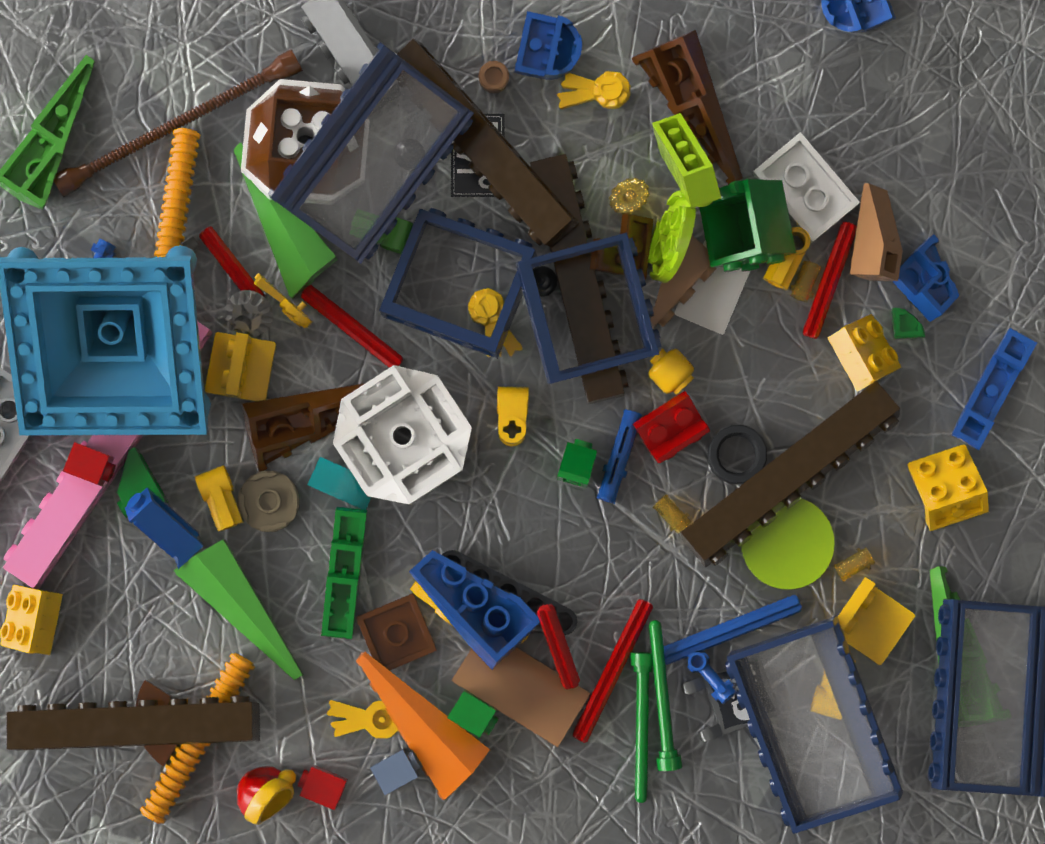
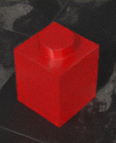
M74 442L63 472L103 487L105 481L109 482L111 480L116 465L112 464L114 457Z
M313 765L310 771L304 769L297 785V787L302 788L299 796L335 810L348 779Z

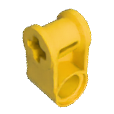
M498 386V435L501 442L506 446H518L525 439L529 387ZM509 424H515L516 430H521V433H516L513 439L509 438L508 433L503 432V430L509 429Z

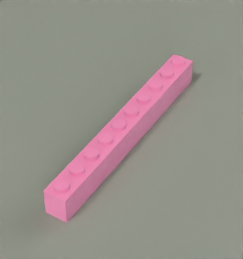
M197 321L201 351L213 332ZM92 435L88 442L83 441L81 445L114 457L112 464H115L116 467L109 482L105 481L102 487L62 471L56 482L59 485L54 493L49 492L41 501L39 508L42 510L35 520L31 518L21 532L24 537L18 546L13 544L5 554L4 560L7 562L3 569L33 589H39L126 462L129 450L137 446L143 435Z

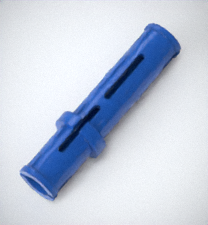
M627 409L623 411L624 414L608 464L603 466L602 471L605 474L596 497L599 500L612 504L616 502L622 478L627 476L625 468L637 433L633 423L643 417L642 414Z

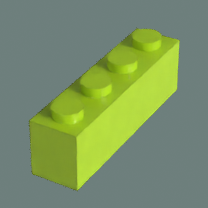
M679 113L653 122L652 126L660 155L690 207H705L713 201L721 199L713 165L682 114Z

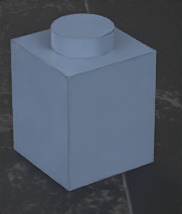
M405 748L370 767L384 795L418 778L417 770L421 768L413 751L407 753Z

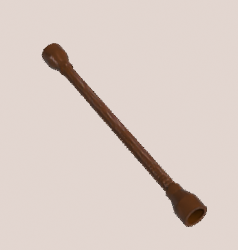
M292 49L277 56L268 67L262 69L261 74L258 73L257 76L254 75V78L251 77L247 81L241 82L240 85L233 86V89L230 88L223 92V94L216 95V98L213 97L212 100L209 99V101H205L202 105L199 104L195 109L188 110V113L184 112L181 116L175 117L174 120L167 121V124L164 123L160 127L154 128L153 131L146 132V135L143 134L136 138V140L129 141V144L126 143L125 146L122 145V147H118L115 151L112 150L108 155L101 156V159L97 158L94 162L91 161L90 164L84 163L79 167L65 168L57 172L54 182L58 190L65 197L78 190L87 179L93 177L94 172L97 173L98 170L101 171V168L105 169L108 165L114 164L115 161L122 160V157L125 158L129 154L135 153L136 150L143 149V146L146 147L150 143L156 142L157 139L160 140L164 135L167 136V133L171 134V131L173 132L175 129L181 128V126L184 127L185 124L188 125V122L192 123L195 119L201 118L202 115L209 114V111L216 110V107L220 108L223 104L230 103V100L233 101L237 99V96L240 97L244 93L247 94V91L250 92L251 89L254 90V87L258 88L261 84L264 85L265 82L269 81L271 83L277 79L290 78L303 71Z

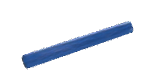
M792 595L664 646L665 664L668 665L684 659L692 651H704L802 611L800 600L796 595Z

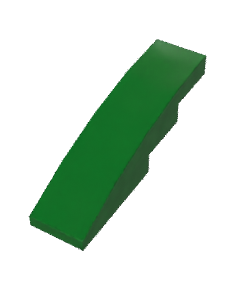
M336 507L321 636L353 638L368 510Z

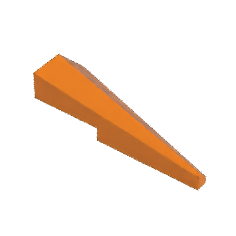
M361 653L356 659V663L362 667L371 682L372 689L378 693L386 706L385 710L409 749L413 750L426 776L430 777L438 790L437 794L442 800H445L475 771L490 749L461 726L448 719L446 714L368 653Z

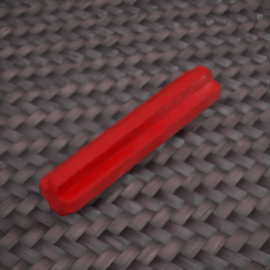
M210 226L204 229L199 234V238L240 291L251 290L265 297L264 293L254 284V280L213 227Z
M552 604L542 605L538 608L537 616L562 686L567 690L576 688L579 685L580 678L555 607Z

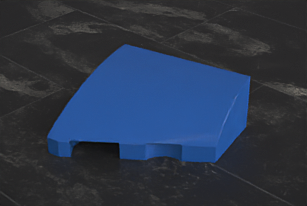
M935 234L930 236L900 265L898 281H892L929 322L941 316L959 297L956 285L950 279V269L947 261H941L935 246L939 243Z

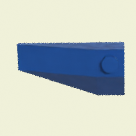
M433 550L409 571L462 638L491 670L506 658L540 623L538 616L520 597L511 592L509 594L494 586V583L489 580L481 579L467 571L465 567Z

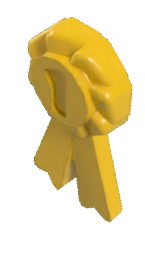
M606 71L595 81L568 73L565 75L566 79L561 83V86L564 89L577 91L557 94V97L561 100L559 103L560 109L596 100L603 108L618 109L629 100L631 85L620 72Z
M258 273L254 277L256 279L254 284L280 302L279 306L282 308L281 311L296 325L307 328L313 323L302 311L307 306L303 301L296 306L264 276Z
M490 288L474 292L468 303V311L475 323L485 327V336L491 338L504 305V299L499 292ZM509 330L503 345L509 356L512 357L515 351H522L523 348Z
M329 700L331 708L328 710L327 715L346 718V720L330 723L335 729L334 737L366 729L375 738H390L398 731L385 710L386 706L383 701H375L364 710L338 701Z

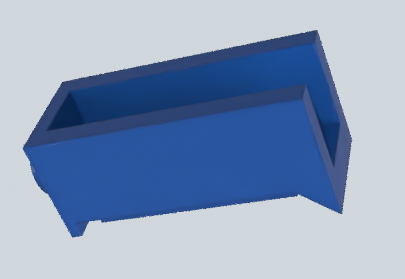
M148 487L141 493L132 496L128 501L125 510L129 522H133L136 527L174 558L178 569L204 546L197 539L199 532Z

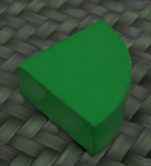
M891 309L893 340L925 338L924 328L914 315L905 309Z

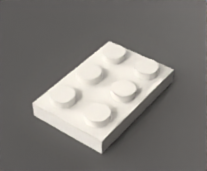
M801 132L753 171V175L757 179L782 180L789 217L797 227L803 228L808 232L811 243L860 203Z

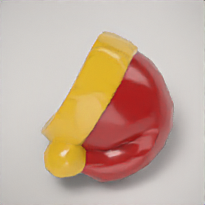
M270 766L257 767L246 772L237 786V805L244 818L252 824L259 825L282 810L293 798L294 788L292 785L296 781L295 772L290 769L281 771Z

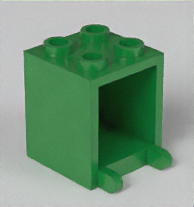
M746 179L743 181H733L729 185L719 188L721 199L713 201L708 206L699 207L711 267H723L724 272L740 269L742 272L759 269V264L767 262V265L784 262L785 256L796 253L782 180Z

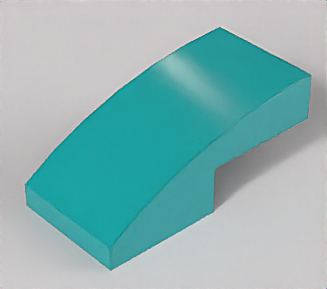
M322 457L319 458L307 484L312 488L363 510L367 509L372 498L365 494L349 469Z

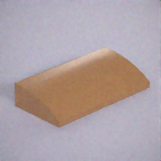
M517 647L493 670L471 648L451 680L556 747L560 745L590 695L589 692L579 686L568 690L565 689L557 672Z

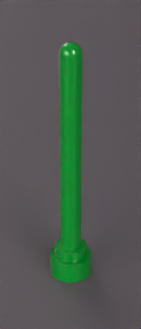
M653 620L649 624L662 747V750H659V756L656 757L657 770L674 771L682 769V758L678 754V750L674 749L662 626L658 620Z
M632 652L631 666H634V672H637L635 800L638 803H644L647 800L649 672H652L653 660L652 653Z

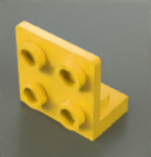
M959 445L907 464L910 475L924 503L926 523L930 531L989 512L988 491L966 445Z
M866 577L838 615L847 644L878 665L883 664L915 618L913 612L876 588L875 583Z

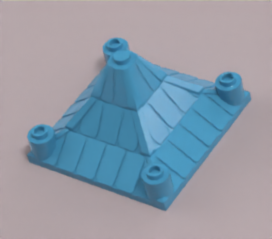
M181 245L174 246L165 257L38 259L32 250L18 247L10 251L7 257H0V292L19 435H207L209 429L207 417L211 408L210 398L204 393L193 279L197 266V257L192 249Z

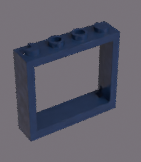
M430 208L429 211L419 209L379 309L383 318L498 359L523 296L518 272L515 274L491 338L396 304V300L427 224L522 258L521 261L537 257L536 250L532 248L533 245L525 240L517 238L514 242L503 238L504 234L487 228L485 232L475 228V224L466 219L458 218L457 221L446 218V214L434 208Z
M627 233L515 263L548 384L659 355L658 348L662 347L661 337L658 329H652L650 317L654 316L653 307L649 298L644 299L642 287L646 286L645 277L641 268L636 269L634 257L638 256L637 247H635L633 238L628 239ZM617 245L644 348L559 370L532 268Z

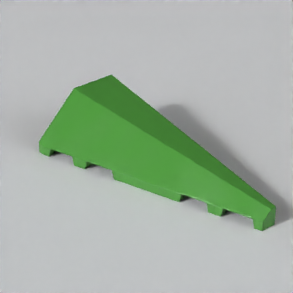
M222 539L193 556L179 569L176 568L174 570L178 577L293 680L304 675L226 540Z

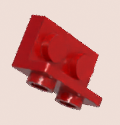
M686 391L678 394L633 423L645 447L657 463L673 458L677 452L691 443L698 442L704 435L710 432V428L701 418Z

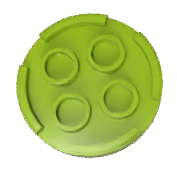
M681 190L674 192L667 200V205L670 207L664 212L661 220H657L651 238L648 263L653 264V271L649 275L652 280L662 283L670 281L678 271L693 233L696 207H690Z
M801 498L791 508L787 509L784 506L776 513L777 518L768 526L763 528L760 525L751 532L753 534L751 539L741 546L742 556L752 574L762 583L773 588L791 590L813 583L826 571L833 557L835 541L829 520L817 506Z

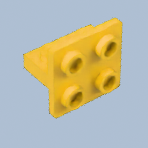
M872 314L844 326L838 332L827 337L857 392L901 368L896 351L890 347L883 334L881 324L875 320Z
M216 332L205 392L255 402L266 400L276 343L251 338L249 334L236 332V335Z
M13 585L7 597L8 610L6 619L0 630L1 646L26 653L51 655L63 594Z

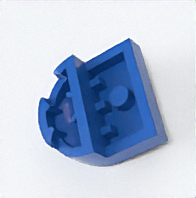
M821 0L822 10L828 22L846 32H866L896 19L889 0Z
M527 11L514 73L545 80L558 79L568 74L577 64L582 52V38L573 26V23L560 15L556 18Z

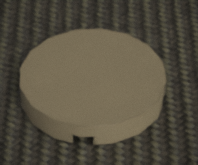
M261 471L251 475L243 484L238 494V509L242 518L252 528L262 532H277L286 528L296 518L300 508V495L296 485L286 475L276 471Z

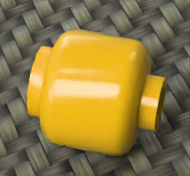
M661 349L659 355H655L650 359L653 366L650 368L648 375L666 394L674 392L677 395L694 379L692 376L694 366L678 349H671L668 352Z

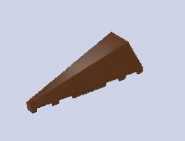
M696 30L632 57L633 63L636 66L640 65L650 77L648 82L653 88L658 87L669 101L666 105L674 115L682 114L696 139L700 141L709 153L708 159L712 164L717 163L728 177L726 180L728 185L733 181L743 179Z
M365 383L242 404L245 428L258 471L261 472L268 469L267 464L281 456L284 458L291 456L293 449L307 441L312 444L335 431L341 399Z

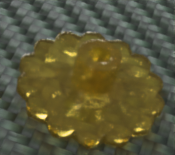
M636 177L632 179L626 178L611 190L612 194L609 196V205L616 213L620 212L622 215L626 213L632 214L635 210H640L642 205L647 203V198L650 196L649 186L645 184L644 180H638Z

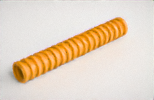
M177 128L173 131L175 138L172 139L171 144L174 148L170 149L172 157L169 158L168 162L171 166L167 168V172L170 175L165 180L168 183L164 187V191L167 194L163 195L165 204H162L161 209L164 213L160 214L162 222L159 223L158 228L161 231L157 233L159 241L155 244L158 248L154 252L155 257H165L171 248L181 245V242L185 240L182 233L186 232L184 224L188 221L185 214L189 213L187 205L191 201L188 198L192 194V190L189 187L194 182L191 179L195 175L192 168L196 167L194 159L197 158L198 153L195 150L199 148L197 140L201 136L192 129Z
M231 653L229 656L231 658L230 662L226 661L224 664L226 666L225 671H220V679L216 678L215 688L211 687L210 692L212 693L210 696L206 695V697H218L219 703H230L232 696H239L240 686H245L243 681L245 678L249 679L250 669H255L254 663L237 653ZM211 743L181 744L180 747L177 746L175 748L177 753L171 755V763L165 765L166 772H161V780L155 782L156 789H151L150 791L152 796L146 798V806H141L140 808L145 817L158 824L165 823V815L171 813L170 806H175L176 802L174 800L180 797V789H185L186 785L184 782L190 780V772L196 770L194 765L200 763V755L206 753L204 748L205 746L209 747Z

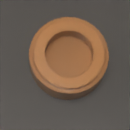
M489 61L479 71V83L489 93H499L509 83L508 69L501 62Z

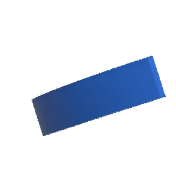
M1011 328L1008 329L970 395L951 434L952 436L980 450L994 424L993 421L1020 371L1024 369L1037 342Z

